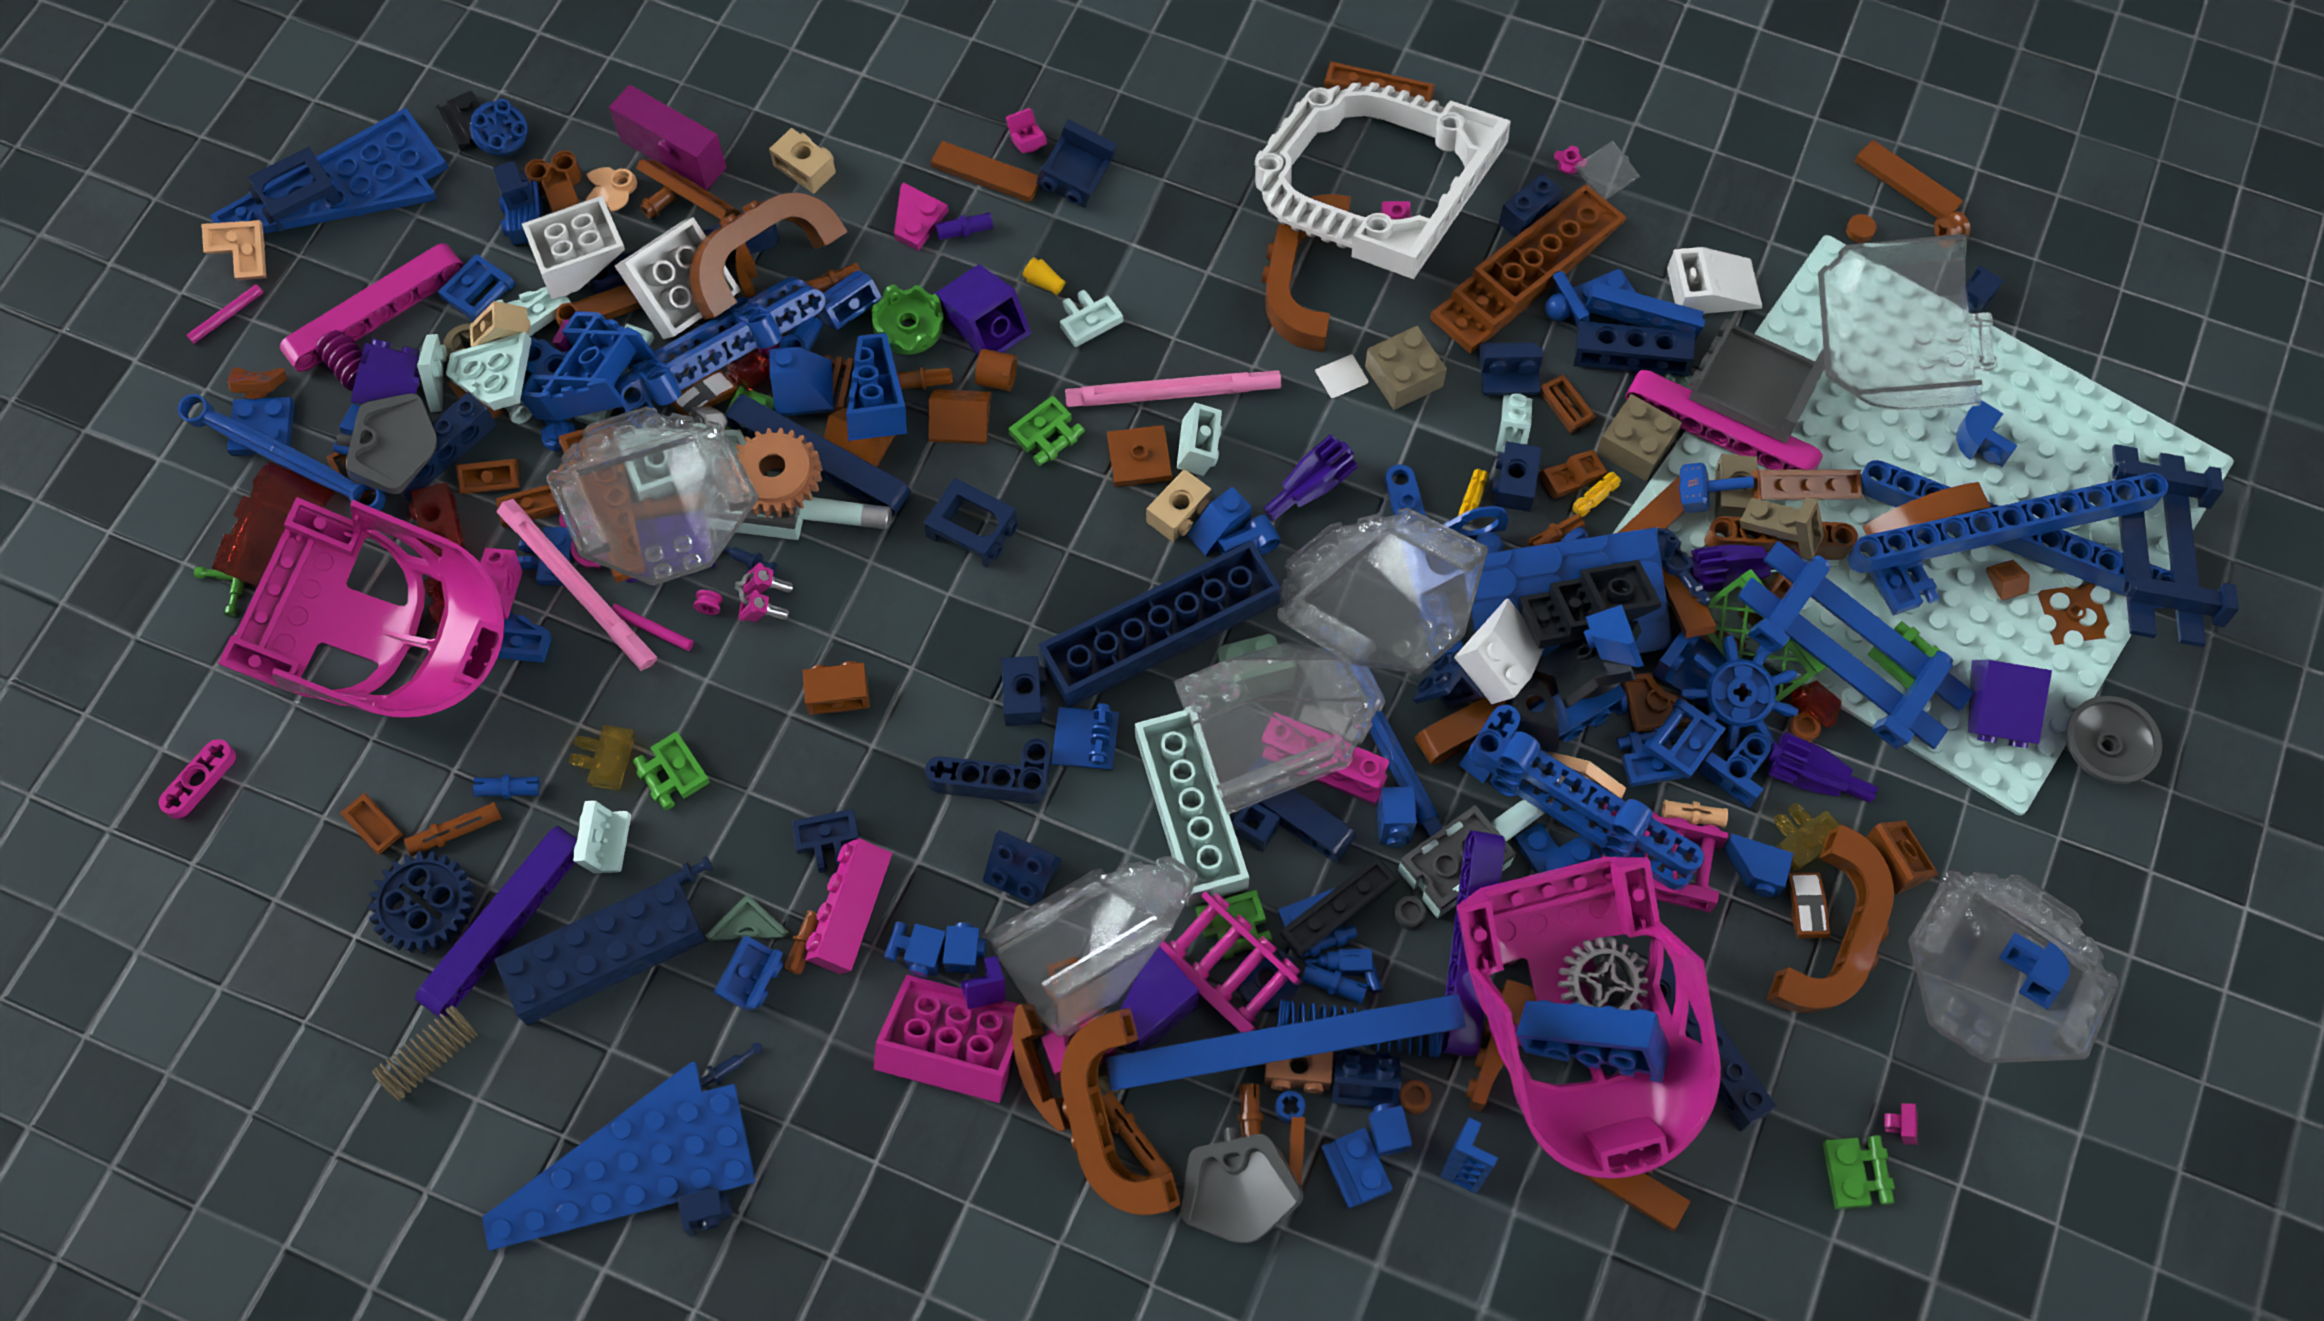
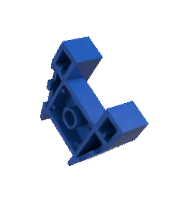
M576 311L562 330V334L572 345L571 350L554 375L532 374L522 388L520 400L537 420L559 421L622 407L626 402L614 386L623 371L629 366L631 359L651 360L657 356L638 331L629 327L624 328L612 319L607 320L598 312Z

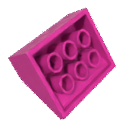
M906 974L876 1041L874 1070L1000 1103L1015 1060L1013 1020L1015 1008L1020 1004L1003 1001L968 1009L962 989Z

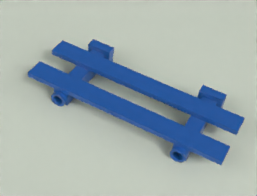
M1777 541L1763 561L1793 584L1781 600L1753 577L1748 580L1737 595V598L1764 619L1755 624L1747 635L1771 653L1784 647L1787 641L1791 639L1888 714V716L1877 720L1871 731L1894 749L1909 744L1914 735L1931 749H1935L1949 729L1923 710L1927 702L1935 693L1960 712L1974 693V691L1949 673L1953 666V658L1943 651H1937L1933 657H1928L1825 576L1830 570V563L1821 556H1815L1812 561L1807 563L1780 541ZM1810 597L1915 678L1905 695L1799 614Z

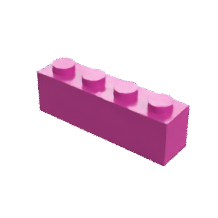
M860 838L848 842L841 848L838 855L840 864L837 873L832 875L827 886V890L830 891L827 901L821 905L817 913L818 926L816 931L810 935L806 944V950H808L806 961L837 974L852 970L892 856L891 852Z

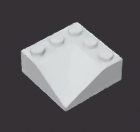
M603 196L522 223L552 300L580 290L625 250Z
M694 217L681 221L615 265L663 339L676 336L703 317L693 300L689 283L692 257L699 244L706 237ZM724 265V278L734 296L741 290Z

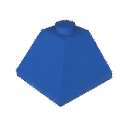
M800 347L769 349L770 378L775 412L782 416L834 412L831 359Z

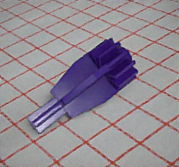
M1328 435L1301 459L1282 483L1285 489L1263 507L1265 514L1274 521L1292 505L1296 504L1297 507H1301L1329 492L1338 482L1341 483L1358 469L1357 462L1352 459L1354 452L1350 446L1344 441L1336 440L1333 435Z
M1723 545L1691 550L1692 557L1690 558L1694 562L1691 570L1692 575L1698 583L1703 585V590L1706 592L1722 591L1750 569L1753 570L1760 580L1771 575L1770 570H1775L1763 561L1768 554L1765 553L1764 547ZM1790 549V550H1792L1795 554L1798 555V552H1797V551L1795 552L1794 549Z
M1787 732L1783 736L1780 735L1778 743L1774 742L1771 745V750L1767 756V759L1770 761L1766 764V767H1768L1766 773L1803 790L1839 796L1840 792L1843 791L1868 803L1871 800L1874 801L1878 786L1852 776L1853 769L1825 748L1809 743Z

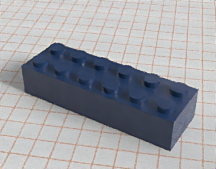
M675 875L503 954L494 960L516 1015L527 1026L707 941L684 889Z

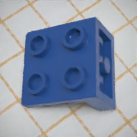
M1681 630L1660 659L1653 676L1678 692L1690 687L1704 689L1708 676L1696 668L1690 659L1698 653L1706 657L1716 667L1726 663V659L1716 647H1712L1701 636L1685 638ZM1703 699L1692 700L1701 707H1706Z

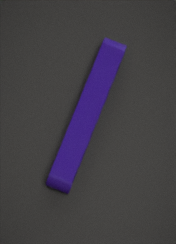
M555 826L546 834L419 987L415 995L416 1002L440 1019H442L440 1013L446 1017L449 1016L446 1009L450 1005L457 1008L494 963V959L499 957L576 863L573 861L574 847L578 838L560 826Z
M1470 830L1467 834L1457 905L1478 889L1501 883L1505 853V838L1503 835ZM1456 907L1445 996L1460 994L1466 1027L1444 1031L1441 1052L1475 1057L1480 1046L1484 1011L1471 980Z

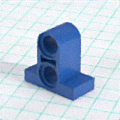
M1760 733L1749 734L1727 761L1711 752L1698 772L1750 809L1763 791V788L1753 782L1751 778L1771 750L1770 741ZM1747 748L1756 749L1759 755L1751 754ZM1730 770H1737L1742 777L1733 776Z

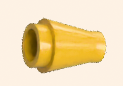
M1035 257L1029 261L1022 274L1027 279V283L1052 292L1056 296L1061 292L1066 283L1043 259L1038 260Z

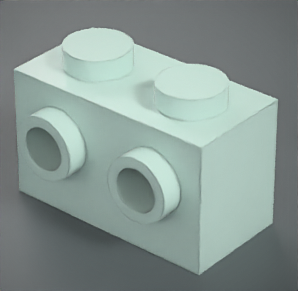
M1196 402L1193 404L1182 420L1176 468L1185 469L1188 472L1204 476L1211 466L1214 467L1219 457L1218 441L1222 431L1220 426L1222 410Z

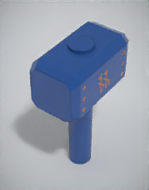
M1704 463L1684 464L1680 468L1679 491L1682 507L1686 513L1706 512L1710 507L1709 492L1754 488L1753 476L1709 481L1708 471Z

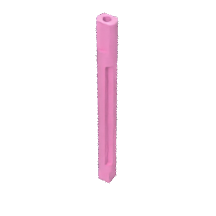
M1279 370L1082 386V388L1065 389L1066 406L1085 407L1281 388V375Z
M514 499L503 501L497 510L502 519L525 541L640 671L651 667L656 662L657 656L627 623L614 612L534 524L532 519Z

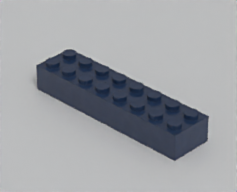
M1251 540L1038 644L1039 659L1042 665L1045 666L1047 674L1066 707L1069 708L1280 604L1281 586Z

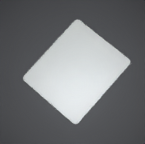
M1352 354L1315 370L1331 398L1369 383Z

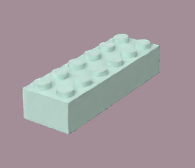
M1195 707L1135 723V738L1187 907L1206 902L1201 897L1204 892L1209 893L1211 896L1217 892L1221 897L1248 890L1249 875Z

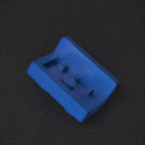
M747 935L743 936L713 994L744 1011L753 1010L755 1007L759 1008L767 997L768 990L765 987L770 978L774 979L782 968L783 961L780 958L783 955V951L779 949L772 950Z

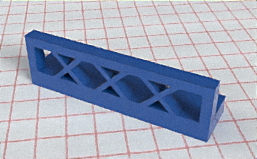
M1595 281L1591 285L1586 304L1588 312L1641 327L1695 332V340L1705 323V319H1702L1703 311Z
M1468 1118L1452 1147L1440 1177L1477 1194L1494 1168L1498 1157L1472 1145L1482 1123Z

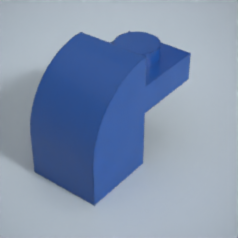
M1979 398L1970 408L1957 429V445L1968 459L1971 460L1977 452L1987 461L1995 463L2002 468L2017 448V445L1993 431L2004 413Z
M2014 932L1999 957L2000 960L2028 976L2018 993L2047 1010L2058 996L2070 974L2069 962L2064 953L2055 944L2049 942L2047 947L2043 949Z

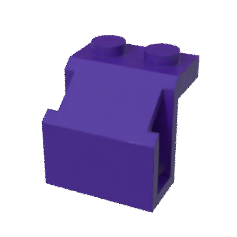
M373 338L372 343L365 342L350 402L362 405L366 402L389 397L416 394L420 379L417 366L420 350L407 346H402V350L390 348V342Z

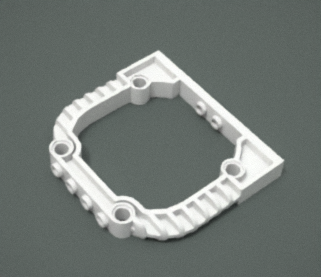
M1360 82L1352 83L1348 89L1340 90L1339 85L1329 90L1314 88L1305 95L1301 102L1296 103L1293 112L1288 118L1283 120L1278 132L1272 134L1264 150L1258 152L1255 158V184L1258 190L1262 191L1263 200L1267 205L1268 211L1271 215L1274 214L1282 225L1288 224L1296 232L1303 230L1310 237L1319 236L1326 243L1330 241L1336 242L1340 248L1350 247L1352 248V257L1414 279L1508 143L1511 121L1453 101H1449L1446 107L1439 106V101L1432 100L1427 102L1424 101V96L1417 95L1412 97L1409 91L1402 90L1397 92L1395 87L1390 85L1381 88L1379 83L1374 82L1362 87ZM1367 116L1382 119L1434 137L1438 148L1444 151H1455L1463 162L1465 169L1459 177L1456 176L1453 179L1449 192L1442 195L1438 208L1430 219L1418 215L1411 218L1392 220L1383 213H1373L1367 217H1362L1308 198L1297 192L1291 186L1292 165L1317 132H1327L1334 129L1343 118Z

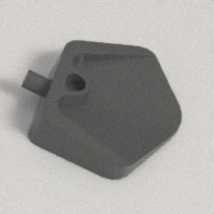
M412 393L362 404L357 413L353 434L338 433L336 445L349 447L346 468L351 480L390 494H398L409 485L430 460L437 447V436L421 398Z
M1230 1127L1224 1130L1225 1141L1200 1146L1191 1151L1187 1164L1181 1210L1182 1218L1188 1225L1231 1242L1240 1244L1251 1243L1265 1236L1301 1204L1304 1194L1281 1150L1268 1136L1256 1134L1238 1138L1237 1128Z

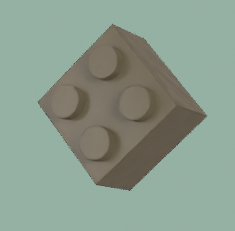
M1418 326L1378 343L1367 350L1365 368L1393 410L1443 387L1447 368Z
M1631 394L1603 434L1596 454L1647 482L1676 439L1682 422Z

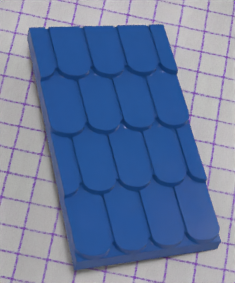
M1657 527L1465 556L1464 562L1475 633L1506 599H1509L1522 615L1518 606L1520 596L1549 592L1550 583L1578 579L1582 569L1639 560L1662 604L1661 608L1635 619L1642 629L1636 645L1639 653L1669 648L1673 643ZM1560 645L1544 648L1540 658L1550 653Z

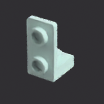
M1521 394L1503 396L1501 424L1496 443L1497 452H1504L1506 441L1527 445L1531 428L1532 399Z

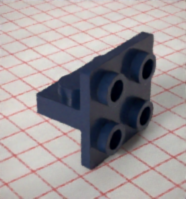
M1534 342L1481 343L1479 345L1483 395H1538L1540 393L1539 370L1543 359L1542 347H1536Z
M1462 648L1448 655L1442 654L1433 662L1431 673L1416 686L1418 691L1412 698L1416 704L1439 698L1447 707H1451L1484 696L1454 658Z
M999 830L994 837L983 882L1039 906L1048 882L1059 869L1061 858Z
M1344 1049L1342 1052L1335 1051L1332 1103L1368 1107L1393 1103L1394 1107L1398 1106L1399 1089L1402 1087L1399 1057H1394L1393 1054L1387 1052H1377L1375 1055L1362 1054L1355 1049Z

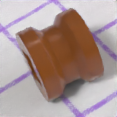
M1957 211L1950 214L1948 218L1943 217L1936 220L1934 231L1939 242L1943 245H1949L1954 243L1956 238L1963 239L1968 237L1970 234V224L1967 217L1962 212Z

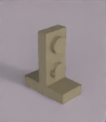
M1806 497L1801 509L1751 498L1740 519V525L1743 529L1798 542L1801 556L1813 559L1824 537L1818 500Z

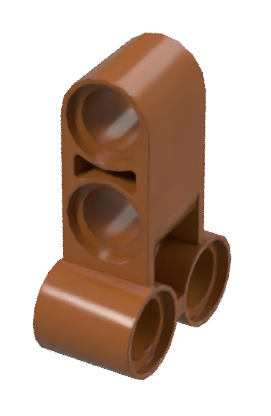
M566 150L559 151L552 157L551 163L541 159H534L525 166L524 170L528 181L537 182L542 196H547L552 213L580 204L574 186L581 181L582 172L572 152Z

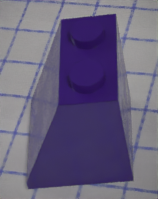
M980 264L934 293L940 300L943 317L978 356L982 349L1005 352L1032 333L1015 289Z
M1972 660L1970 689L1974 693L1969 699L1968 733L1978 734L1977 740L1996 743L1997 737L2009 739V746L2027 749L2029 743L2039 744L2052 670L1994 660Z
M1156 942L1150 946L1121 1009L1131 1008L1139 1039L1122 1045L1129 1053L1131 1051L1138 1052L1150 1049L1198 1008L1199 989Z

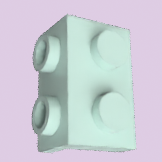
M585 801L583 812L580 816V828L577 843L574 847L573 861L594 874L620 872L623 865L631 814L627 811L612 812L597 801Z

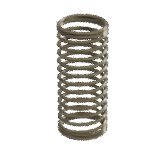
M450 1005L446 1012L463 1034L444 1014L440 1013V1017L457 1039L438 1019L434 1018L435 1023L452 1045L431 1023H428L429 1028L446 1050L425 1028H422L423 1033L435 1046L440 1055L419 1033H416L418 1039L435 1061L413 1038H410L412 1044L424 1057L429 1066L407 1043H404L406 1049L418 1062L423 1071L401 1048H398L400 1054L409 1063L417 1076L395 1053H392L394 1059L403 1068L411 1081L389 1058H386L387 1063L397 1073L405 1086L393 1076L383 1063H380V1067L387 1075L378 1067L373 1069L374 1076L397 1101L401 1102V1099L405 1098L404 1091L411 1093L409 1085L417 1088L416 1080L423 1083L421 1074L429 1078L427 1069L435 1073L433 1064L441 1068L439 1059L447 1063L445 1054L453 1058L450 1048L454 1052L459 1053L456 1043L460 1047L465 1048L462 1038L466 1042L471 1043V1038L475 1039L478 1037V1033L453 1005Z

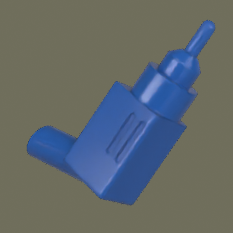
M1339 949L1338 951H1327V955H1320L1317 959L1305 960L1306 964L1308 962L1318 964L1321 968H1327L1328 971L1338 970L1342 972V976L1365 975L1371 993L1383 992L1373 961L1372 949Z

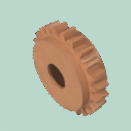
M767 428L766 433L762 435L759 431H756V437L753 439L746 436V444L744 446L736 445L738 454L730 453L729 455L732 463L726 464L728 470L726 479L731 494H734L735 501L737 503L742 502L744 510L747 511L752 507L754 515L764 511L766 518L770 517L771 512L776 513L778 517H782L783 511L793 514V508L796 506L803 509V501L805 499L808 501L813 500L810 491H819L817 482L822 481L820 472L822 471V465L819 461L818 452L814 451L812 442L806 443L805 436L801 435L796 439L793 430L787 435L784 434L783 428H779L777 433H772L771 429ZM773 468L784 469L778 476H765Z

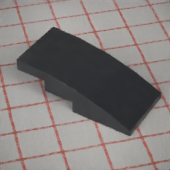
M1639 560L1582 569L1578 579L1550 583L1549 592L1520 596L1518 602L1519 609L1538 649L1586 638L1584 631L1589 630L1586 620L1587 616L1622 604L1628 622L1661 608L1662 604Z

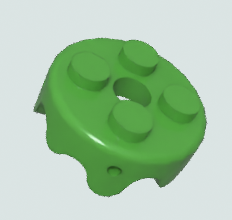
M894 284L889 285L885 289L881 300L875 303L872 308L874 333H887L891 352L912 355L926 351L939 340L944 327L943 312L938 296L936 294H929L918 285L913 286L909 290H902ZM906 319L916 321L911 327L901 325L902 321Z

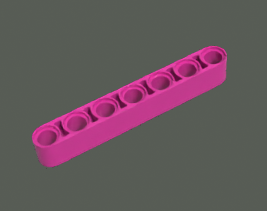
M438 244L288 335L281 342L280 350L295 370L299 372L307 371L323 362L316 353V345L322 336L330 331L339 330L343 335L350 336L353 342L357 341L441 289L464 264L448 244Z
M1641 370L1637 373L1625 395L1626 400L1632 394L1681 421L1680 428L1737 455L1757 457V464L1770 470H1817L1823 458V454L1818 448L1793 436H1790L1785 444L1690 400L1689 397L1692 390L1648 370Z

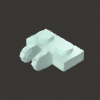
M1086 291L1078 292V299L1084 307L1080 311L1071 299L1067 298L1062 302L1069 317L1060 321V328L1075 348L1123 322L1122 313L1109 296L1094 303Z

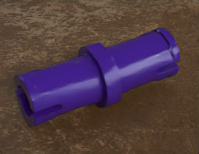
M990 212L968 217L961 215L959 219L935 224L939 241L962 235L964 238H967L972 233L994 229Z

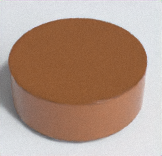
M1857 214L1849 220L1846 233L1851 240L1865 243L1872 239L1877 226L1870 216Z
M1798 712L1797 716L1792 717L1790 720L1788 732L1811 743L1820 734L1821 723L1810 712Z
M1410 1080L1402 1085L1399 1091L1398 1103L1400 1106H1403V1110L1406 1113L1419 1115L1428 1109L1432 1094L1424 1082Z

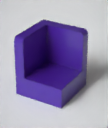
M997 956L984 959L986 976L961 982V988L968 1009L1006 1001L1005 981Z

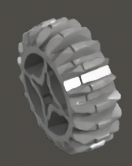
M1599 937L1595 940V947L1590 940L1583 941L1584 951L1578 946L1573 947L1572 952L1576 959L1570 956L1564 957L1563 960L1570 966V969H1559V974L1567 976V981L1558 982V987H1567L1568 989L1567 993L1560 996L1561 1000L1572 999V1003L1602 1008L1603 1003L1607 1002L1612 992L1624 993V996L1614 1006L1615 1008L1631 1010L1630 1006L1641 1009L1643 1006L1636 997L1647 996V991L1639 989V984L1648 983V978L1639 977L1638 972L1643 971L1645 966L1644 964L1634 966L1633 963L1638 959L1639 955L1632 953L1626 956L1629 949L1627 944H1622L1617 949L1616 939H1609L1607 945H1605L1604 939ZM1596 955H1604L1603 961L1598 964L1597 969L1593 973L1581 971L1589 959ZM1614 960L1624 970L1627 984L1617 978ZM1604 977L1605 981L1615 986L1602 988L1601 984L1589 978ZM1579 981L1590 988V1000L1593 1001L1592 1006L1582 996Z

